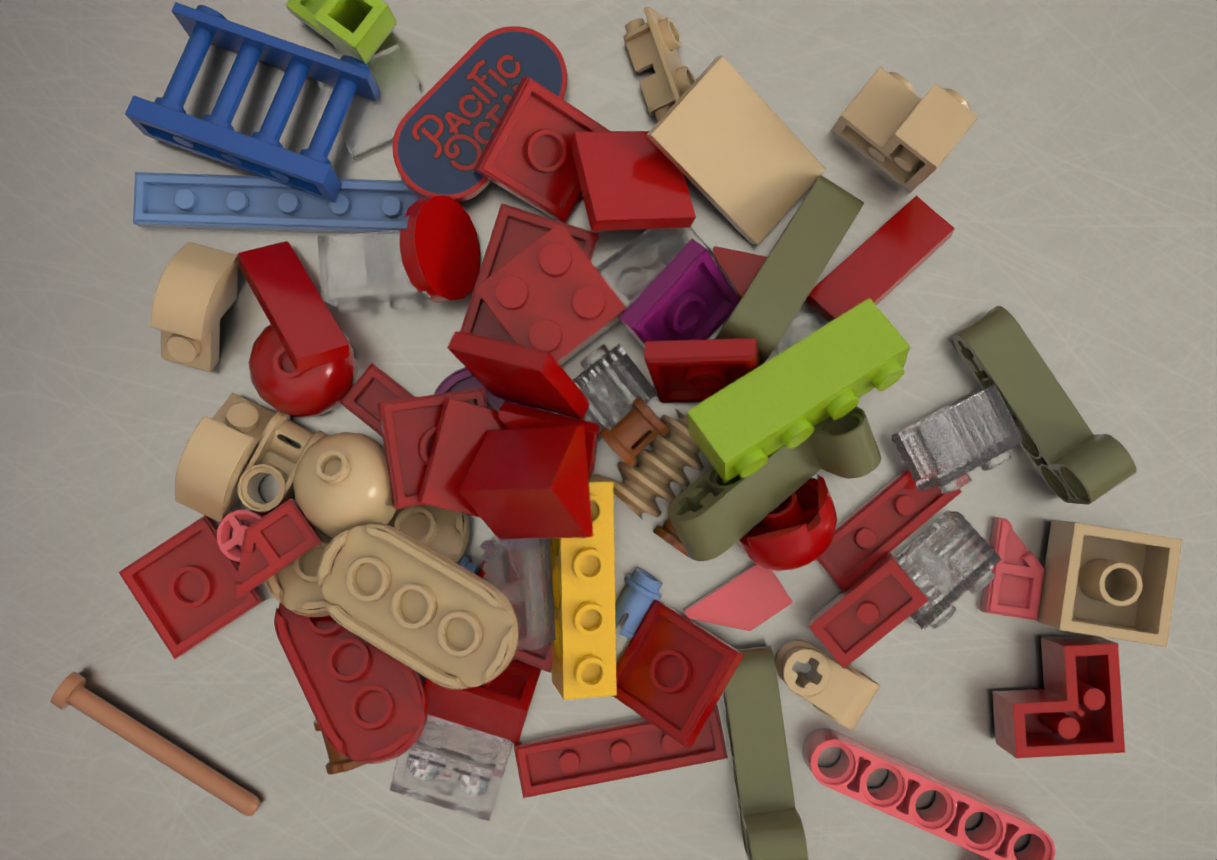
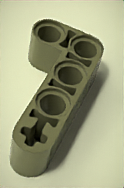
M820 175L715 339L756 338L760 366L764 364L791 325L861 210L864 202Z
M996 306L953 335V342L960 356L1045 482L1061 500L1067 503L1089 505L1136 473V466L1131 455L1117 439L1108 434L1094 435L1032 342L1009 311L1002 306Z
M856 406L851 412L840 419L833 420L831 416L814 426V432L800 445L791 449L784 445L770 454L767 463L751 476L741 478L740 475H737L725 483L715 468L712 467L675 497L667 509L668 517L688 556L696 561H708L717 558L821 469L848 479L859 478L875 470L880 464L882 457L864 410Z
M771 645L738 649V651L744 654V657L723 691L742 836L748 860H809L804 827L795 807L777 671Z

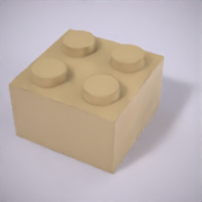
M1051 520L1037 622L1062 631L1167 647L1182 539Z

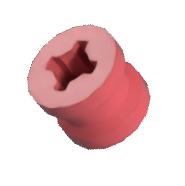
M245 509L236 510L225 516L217 529V543L220 551L227 558L240 562L245 529L249 527L248 525H252L270 512Z

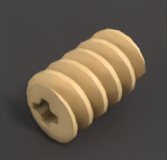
M676 408L675 410L680 419L677 420L667 415H663L660 418L670 429V432L666 436L658 435L649 444L651 447L650 451L643 449L636 456V467H629L625 462H619L617 468L623 478L622 482L606 477L613 481V494L642 520L641 514L643 512L657 518L661 515L662 512L655 501L656 497L670 502L675 499V495L669 485L671 481L687 487L690 481L683 470L685 466L698 471L704 468L697 454L701 449L688 432L687 417Z

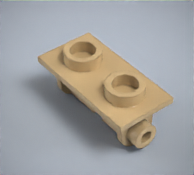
M646 7L644 12L648 22L645 23L643 18L628 22L625 25L627 33L623 39L635 72L640 73L654 67L655 73L640 80L639 84L650 116H656L657 121H659L694 83L695 78L688 66H682L676 49L682 45L673 20L670 17H664L650 7Z

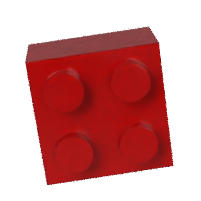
M561 222L474 288L516 344L547 351L560 366L620 320L619 317L627 310Z

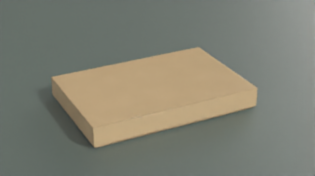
M724 56L716 57L646 135L753 245H759L826 170Z

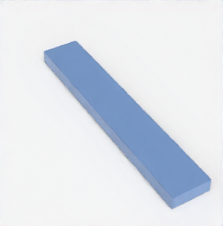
M135 172L133 223L140 227L400 235V230L407 229L409 217L404 216L408 207L420 199V197L411 192L402 181L339 179L342 186L334 203L260 176Z

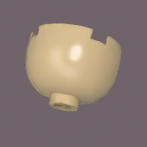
M341 432L325 436L311 445L298 462L293 479L295 500L308 522L330 538H334L356 526L374 523L386 525L398 510L393 508L390 475L384 446L365 434Z

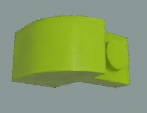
M289 0L285 5L292 15L330 41L341 54L354 57L365 64L369 62L397 25V20L392 11L382 0Z

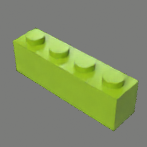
M868 298L688 410V432L725 483L737 475H740L741 478H746L760 470L767 463L768 456L784 445L791 449L803 443L814 432V426L831 416L833 420H837L847 415L860 402L859 398L872 389L876 388L878 391H883L895 384L905 373L904 366L910 345L875 303Z

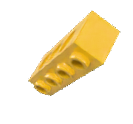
M592 474L589 478L593 536L589 538H549L552 683L563 700L617 695L613 481L600 474Z

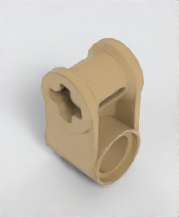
M278 411L265 427L256 451L240 476L237 487L238 496L242 503L254 511L271 512L290 498L295 500L293 479L298 462L311 445L321 438L328 436V434L323 431L313 433L291 421L289 414ZM286 438H289L299 443L301 445V448L288 442ZM271 474L276 478L279 490L277 496L269 503H266L258 493V486L265 476Z
M791 640L784 643L775 656L777 674L790 690L813 704L814 707L835 722L852 731L880 688L877 682L850 665L843 668L836 659L803 640ZM797 660L804 664L808 662L812 666L807 674L801 671L796 673L792 668Z

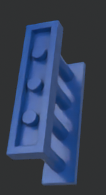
M175 2L171 12L188 34L189 40L163 97H156L155 101L151 102L133 95L125 115L145 136L335 203L342 183L332 168L331 161L327 158L354 95L377 102L380 96V90L370 68L362 61L351 56L343 55L338 59L231 22L221 13L210 7L198 5L194 9ZM211 44L238 53L211 115L205 114L203 119H199L186 114L187 112L183 109V106ZM258 61L286 71L260 131L253 132L250 137L234 131L235 129L231 123ZM306 78H310L334 88L308 149H302L300 154L282 148L283 145L279 140Z

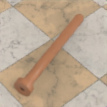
M76 672L69 674L53 694L51 703L56 707L64 710L71 705L243 815L253 816L261 803L257 796L84 688L87 679Z

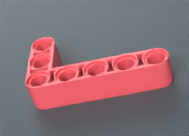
M817 729L810 733L803 743V760L818 782L850 798L980 855L978 860H1054L1055 846L1049 834L1018 811L832 729ZM833 746L841 748V757L837 764L829 768L818 766V757L824 749ZM881 768L888 769V779L883 786L876 789L867 788V778L871 772ZM934 790L936 797L932 806L924 810H917L915 805L919 795L925 791ZM983 812V821L980 826L975 830L965 831V822L968 817L973 813ZM1030 834L1031 839L1027 848L1020 852H1014V845L1017 839L1022 835Z

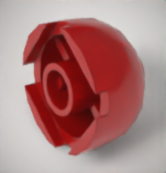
M271 324L265 327L253 343L248 361L251 382L261 399L277 411L299 418L315 417L341 406L340 401L355 384L358 373L357 359L354 358V351L347 335L342 331L349 343L348 358L297 372Z
M817 474L818 480L810 478L736 543L742 552L754 563L775 571L798 569L820 557L832 543L837 523L835 505L823 477Z

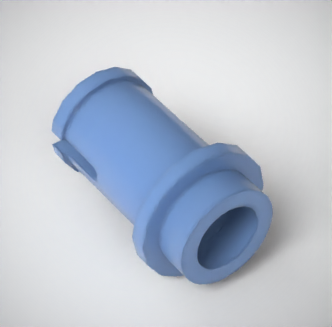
M635 568L632 575H625L624 581L627 584L615 603L616 627L621 622L625 613L629 614L619 634L630 639L635 636V631L653 600H660L662 597L659 590L663 583L639 568Z

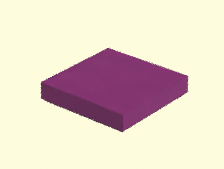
M691 239L619 319L644 348L645 341L708 340L730 316L740 298L706 248L694 239Z

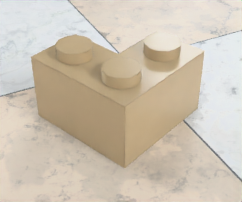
M880 66L840 115L831 130L911 193L940 166L977 120L978 116L969 110L968 101L955 90L943 89L935 83L921 99L913 93L914 88L905 77L896 72L888 73Z

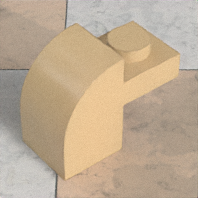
M188 241L170 260L155 292L150 327L161 330V359L211 372L219 362L220 319L237 299L238 255Z
M232 392L212 419L204 415L193 431L180 458L175 476V501L221 522L239 501L237 485L240 476L256 451L265 427L276 413Z

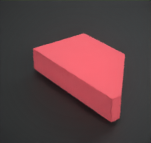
M994 517L980 611L1037 621L1045 569L1014 532L1013 526L1008 519Z
M753 563L683 609L689 619L751 631L792 604L793 601L771 569L763 568Z

